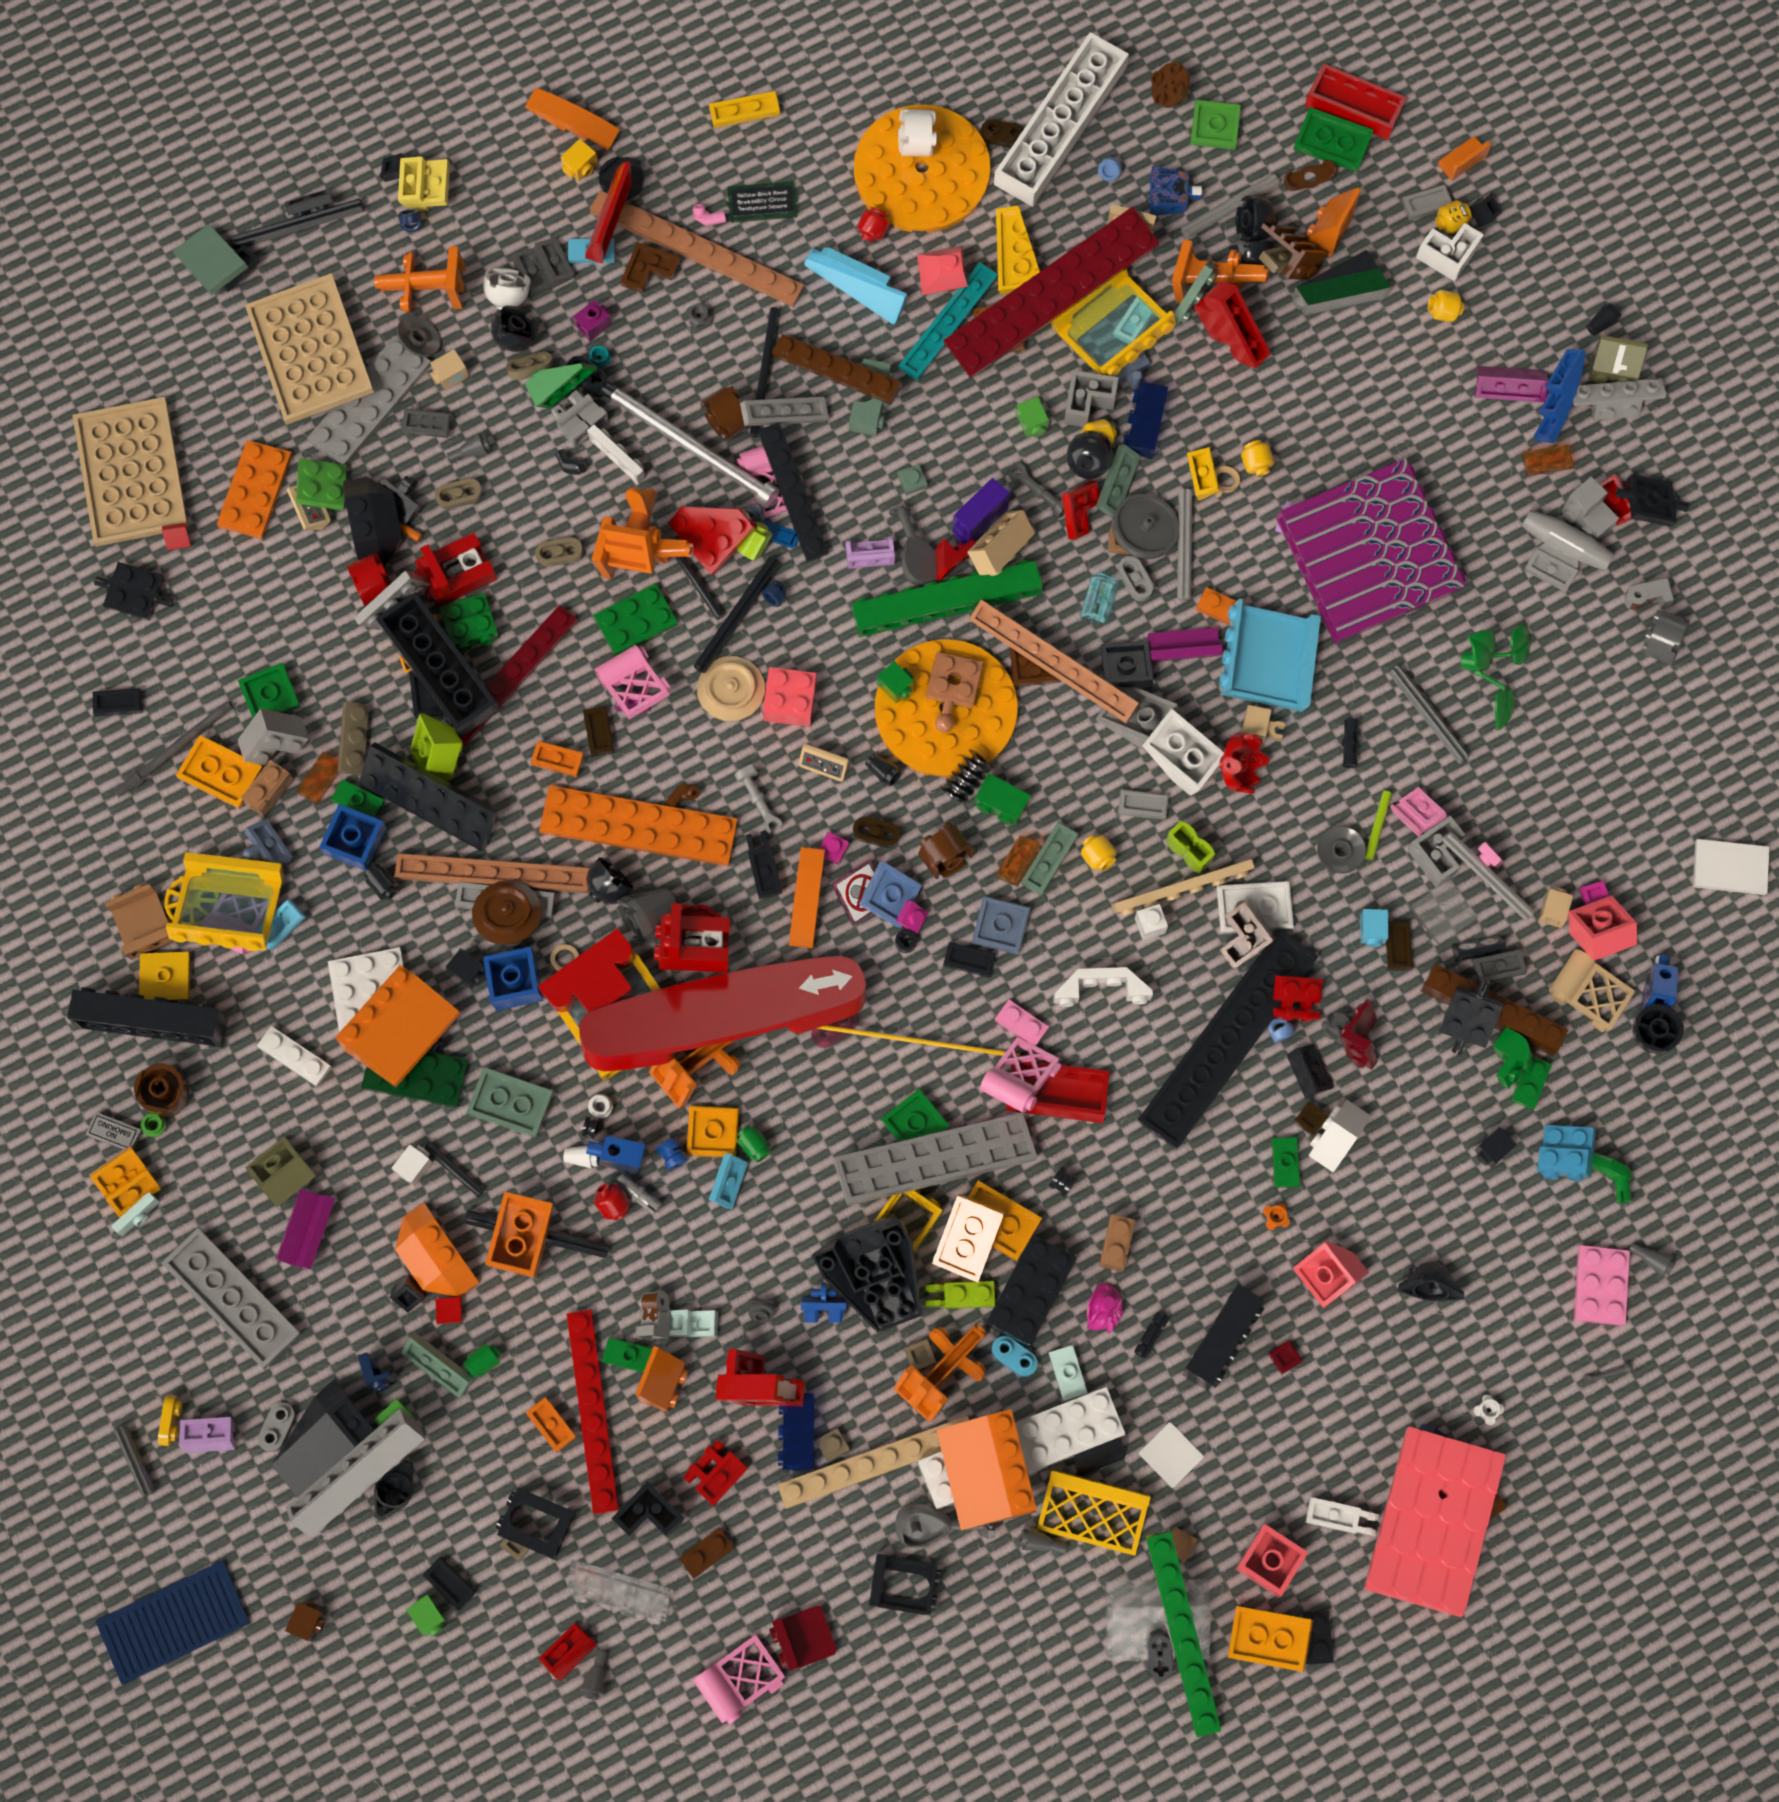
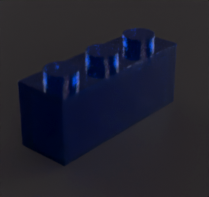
M1141 381L1140 389L1134 390L1132 403H1136L1135 411L1130 410L1127 424L1132 425L1130 432L1125 431L1123 445H1127V447L1143 458L1153 459L1168 387Z
M804 1393L803 1406H779V1415H783V1425H778V1440H783V1450H778V1466H783V1472L814 1471V1393Z

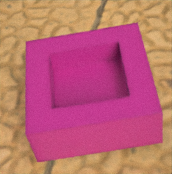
M827 832L819 849H825L824 859L839 865L849 846V842Z
M1604 881L1579 889L1584 906L1609 897Z
M907 900L896 922L907 930L918 934L928 912L915 902Z

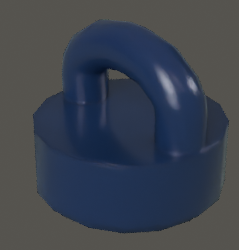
M407 209L398 214L401 228L404 231L415 232L423 225L419 209ZM417 222V224H416L415 226H407V225H406V224H411V223Z
M776 580L764 588L762 595L770 605L780 607L786 599V589L781 581Z

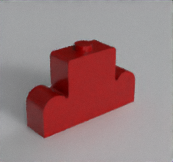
M1219 281L1194 306L1210 338L1229 345L1231 354L1240 363L1256 369L1271 354L1236 285Z
M617 928L541 983L538 988L551 1007L560 1013L569 1011L575 1003L574 1000H578L585 1011L589 1013L612 1003L628 999L633 995V991L618 968L625 969L633 963L634 954L632 948Z

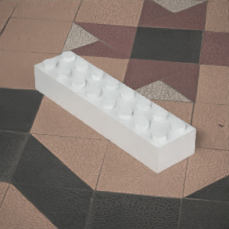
M1090 32L995 171L994 185L1033 207L1126 70L1129 54Z
M1107 1387L1015 1423L1028 1475L1125 1436ZM942 1452L919 1460L918 1466L935 1509L940 1510L953 1505L954 1500Z

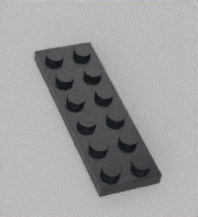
M374 742L370 745L358 784L479 851L486 848L499 811L498 809Z

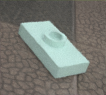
M151 1193L145 1194L112 1225V1228L123 1237L135 1225L139 1226L148 1218L147 1214L160 1202Z
M1073 1345L1049 1352L1048 1354L1063 1402L1087 1395V1389Z

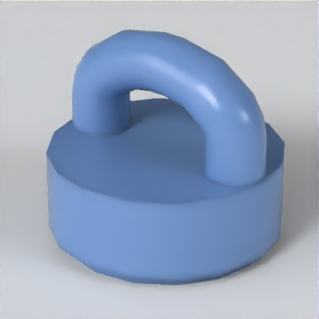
M1113 157L1103 159L1098 167V173L1105 181L1116 180L1122 172L1121 163Z
M1282 1018L1273 1019L1268 1026L1274 1043L1284 1041L1296 1031L1292 1023L1282 1020ZM1277 1024H1284V1026L1279 1028L1278 1030L1274 1029V1027Z

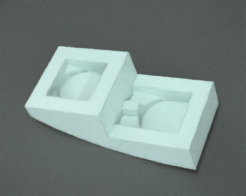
M670 1310L669 1336L718 1337V1311Z

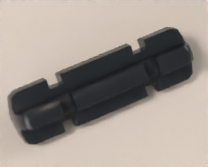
M1161 1312L1155 1314L1152 1319L1154 1321L1153 1324H1149L1140 1340L1142 1343H1138L1134 1350V1353L1140 1358L1147 1359L1151 1352L1150 1347H1154L1163 1331L1161 1329L1162 1326L1165 1327L1169 1321V1318Z

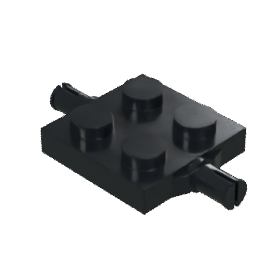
M1631 474L1627 477L1628 490L1618 487L1615 492L1617 498H1624L1629 501L1631 519L1672 527L1677 523L1676 510L1687 512L1689 509L1688 502L1676 499L1673 493L1672 482Z
M121 562L117 563L110 580L96 576L94 581L95 586L107 589L103 603L104 608L150 621L152 612L158 604L172 607L174 598L161 595V586L164 580L162 574Z
M1481 979L1477 991H1468L1456 986L1439 1028L1440 1033L1456 1039L1452 1048V1052L1455 1054L1456 1052L1458 1055L1462 1054L1465 1043H1472L1486 1048L1502 1011L1503 1002L1491 999L1486 995L1491 984L1488 980L1485 983V979Z

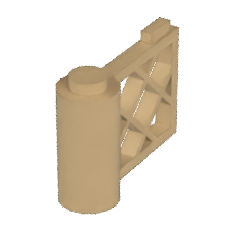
M1577 949L1574 950L1549 988L1550 997L1560 1004L1564 1002L1570 1004L1592 1020L1590 1024L1601 1032L1612 1029L1635 993V990L1596 964L1587 953ZM1596 972L1603 976L1604 987L1594 988L1592 977ZM1612 988H1620L1627 993L1622 1001L1614 1002ZM1606 990L1609 1003L1598 1005L1595 991ZM1590 992L1593 1006L1585 1007L1577 1002L1582 993ZM1610 1006L1612 1017L1608 1023L1600 1018L1598 1008Z

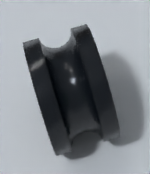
M911 930L898 932L895 938V945L898 951L905 954L914 951L917 945V938L914 932ZM903 936H908V939L913 941L912 944L909 943V947H904L903 943L899 942L900 939L903 940Z
M591 1115L586 1116L582 1129L583 1137L590 1135L591 1139H595L600 1118L592 1119Z

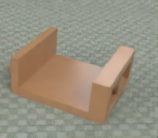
M139 884L133 888V891L126 894H116L110 898V901L104 903L106 908L112 912L124 943L121 946L124 955L130 960L140 957V953H149L174 942V940L168 937L166 924L169 921L157 891L152 885Z

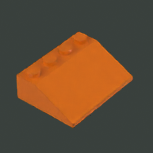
M399 965L335 1038L344 1051L397 1087L461 1013L419 977Z
M1012 1409L936 1430L961 1531L1037 1511Z

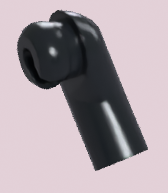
M565 449L558 450L555 453L563 472L573 475H580L586 472L587 464L585 461L570 459Z

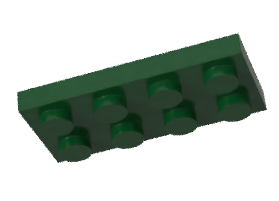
M427 1051L397 1087L366 1066L361 1088L366 1091L458 1108L469 1060Z

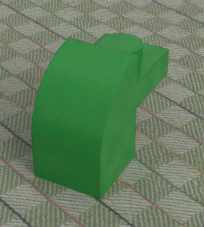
M1506 1027L1493 1048L1497 1057L1505 1060L1496 1076L1500 1085L1509 1089L1513 1083L1519 1080L1522 1070L1531 1074L1534 1067V1056L1526 1039L1519 1033Z

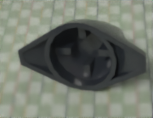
M1427 1262L1419 1265L1417 1268H1409L1408 1279L1398 1285V1292L1422 1300H1464V1291L1454 1283L1449 1270L1435 1262Z
M404 1460L384 1474L381 1480L376 1483L374 1489L375 1518L384 1520L398 1513L408 1504L413 1495V1463Z

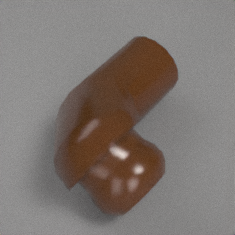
M693 784L679 785L665 803L669 807L676 808L681 800H694L698 798L700 789Z

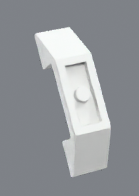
M1127 967L1077 969L1054 994L1053 1003L1059 1004L1060 1007L1074 1006V1003H1078L1079 984H1083V987H1095L1097 983H1107V986H1120L1122 982H1125L1126 1001H1132L1133 1004H1146L1147 1000H1151L1153 992Z

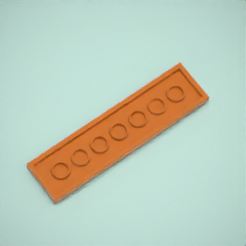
M549 785L539 832L546 835L729 867L738 819Z

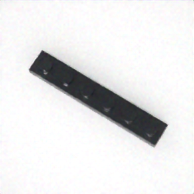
M780 422L757 430L806 563L829 555Z

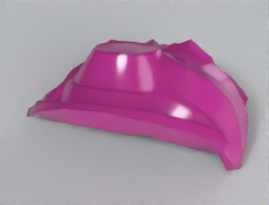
M1102 1283L1096 1287L1089 1300L1087 1328L1096 1331L1107 1329L1109 1334L1118 1325L1119 1320L1123 1316L1122 1297L1113 1285Z

